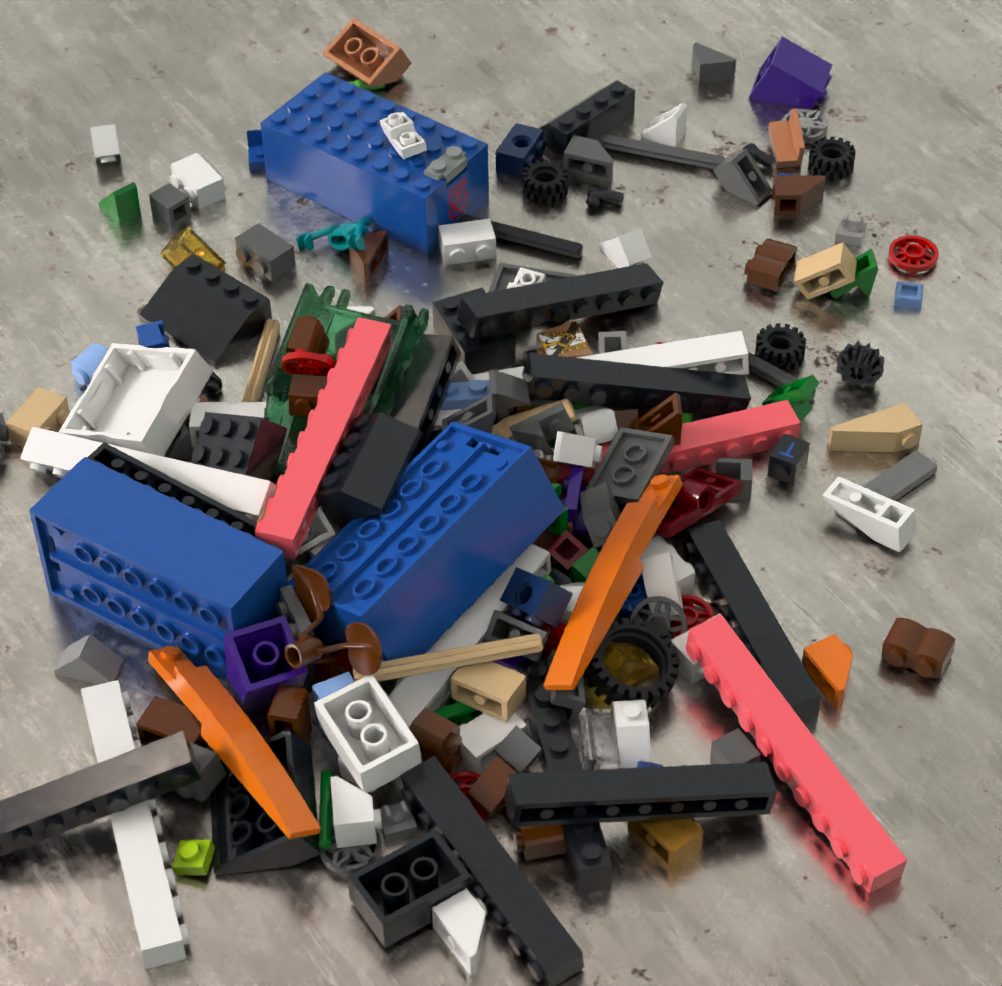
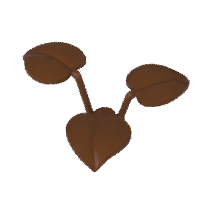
M297 564L291 566L298 599L308 618L314 620V622L304 632L297 635L298 641L290 643L285 647V658L288 664L294 669L314 664L315 685L347 672L344 667L337 664V659L331 657L328 653L340 649H348L349 661L359 674L365 676L375 674L381 667L383 652L379 637L369 625L363 622L350 623L345 628L347 642L327 647L323 646L320 639L308 636L325 619L324 611L329 610L332 606V593L328 581L320 572Z

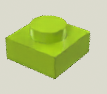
M180 840L172 865L174 873L176 875H207L215 850L213 842L211 840Z

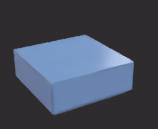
M897 281L894 306L921 309L924 284Z

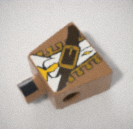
M576 320L539 332L536 336V349L524 352L525 362L529 353L574 358L593 355Z

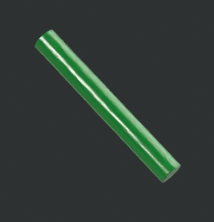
M323 770L321 772L319 826L321 829L320 834H318V846L322 849H328L332 845L333 807L330 777H333L334 773L331 770Z

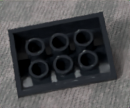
M192 254L173 268L140 312L139 319L147 324L162 320L165 335L187 349H196L203 359L216 366L262 332L266 320L272 319L269 298L197 255Z
M291 728L265 739L318 822L311 746ZM221 760L227 775L210 794L212 842L215 846L213 869L217 876L294 866L320 854L318 834L289 839Z

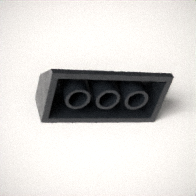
M618 80L599 89L540 126L538 129L543 130V141L546 142L547 147L564 157V151L573 135L597 139L634 115L635 90Z
M382 412L369 415L362 414L354 419L316 495V498L333 523L385 513L422 435L420 429Z

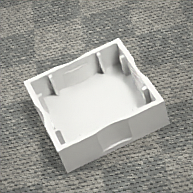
M112 343L95 371L88 388L76 402L58 433L102 443L105 442L164 457L213 370L196 349L170 347L156 349L147 348L142 345Z

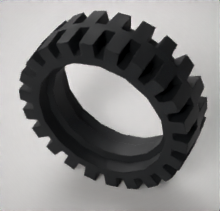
M621 618L619 623L615 619L584 671V677H589L587 681L590 688L596 687L594 694L598 698L605 695L604 703L610 706L612 701L645 700L647 710L649 707L653 709L660 702L664 701L673 688L680 670L678 669L680 661L679 658H676L678 652L675 647L670 648L672 641L669 637L661 638L664 633L658 628L655 632L651 631L653 624L646 622L643 627L640 626V619L634 618L631 624L628 618ZM614 643H629L641 647L652 656L658 665L659 680L650 687H632L621 683L610 674L604 665L602 655L605 648Z

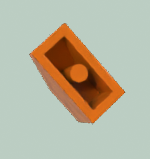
M833 634L804 647L802 664L813 683L837 711L843 705L853 653L846 643H843L836 634Z

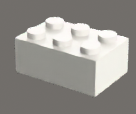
M373 674L365 676L314 702L320 727L362 791L369 793L422 763L418 741Z

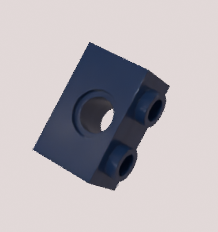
M515 123L495 151L496 172L522 178L523 169L528 167L529 163L535 165L537 158L544 154L546 142L543 141V130Z
M516 567L499 601L509 605L508 612L541 628L544 623L557 628L573 593L551 581Z

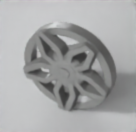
M791 110L782 118V121L789 120ZM797 110L804 143L822 139L827 133L828 122L821 115V112L818 110Z

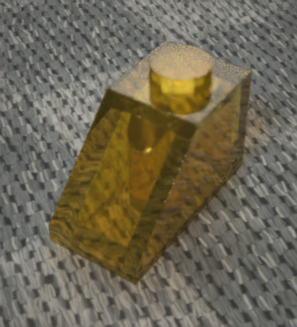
M189 226L173 236L159 254L173 268L192 254L197 255L220 270L226 264Z
M610 641L603 651L604 665L610 674L623 684L638 687L660 675L658 665L643 649Z

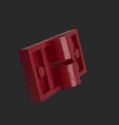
M696 467L680 477L683 485L655 533L665 538L675 536L681 530L693 525L697 520L712 513L721 505L743 492V481ZM664 472L658 474V475L664 474V475H666V476H670V474H667V473H664Z

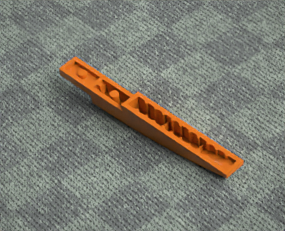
M662 474L654 476L639 501L626 504L601 549L571 613L544 683L546 690L575 689L644 569L640 558L683 485L679 475L666 476Z
M165 646L162 649L150 650L148 662L201 722L200 735L214 752L218 753L220 759L289 839L320 834L321 827L273 751L241 707L207 666L195 667L178 646Z

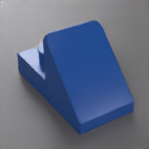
M248 130L249 170H264L265 161L261 130Z

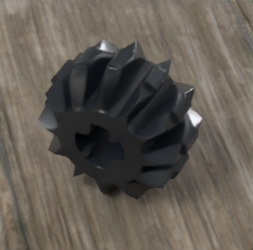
M859 340L854 345L848 343L838 355L836 373L841 374L842 381H850L851 387L855 384H858L862 389L866 385L873 387L883 375L884 357L880 356L879 349H871L870 342L866 346H863Z

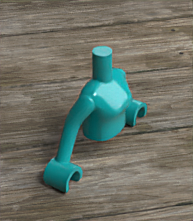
M364 216L355 223L330 225L313 233L300 234L296 237L299 250L304 248L312 250L314 249V240L328 235L330 245L337 250H346L348 248L350 250L355 248L364 250L366 246L363 236L369 232L368 226L371 224V220L368 216Z

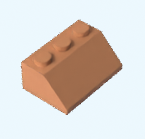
M354 18L350 20L322 53L326 58L371 87L397 82L412 64L401 47Z

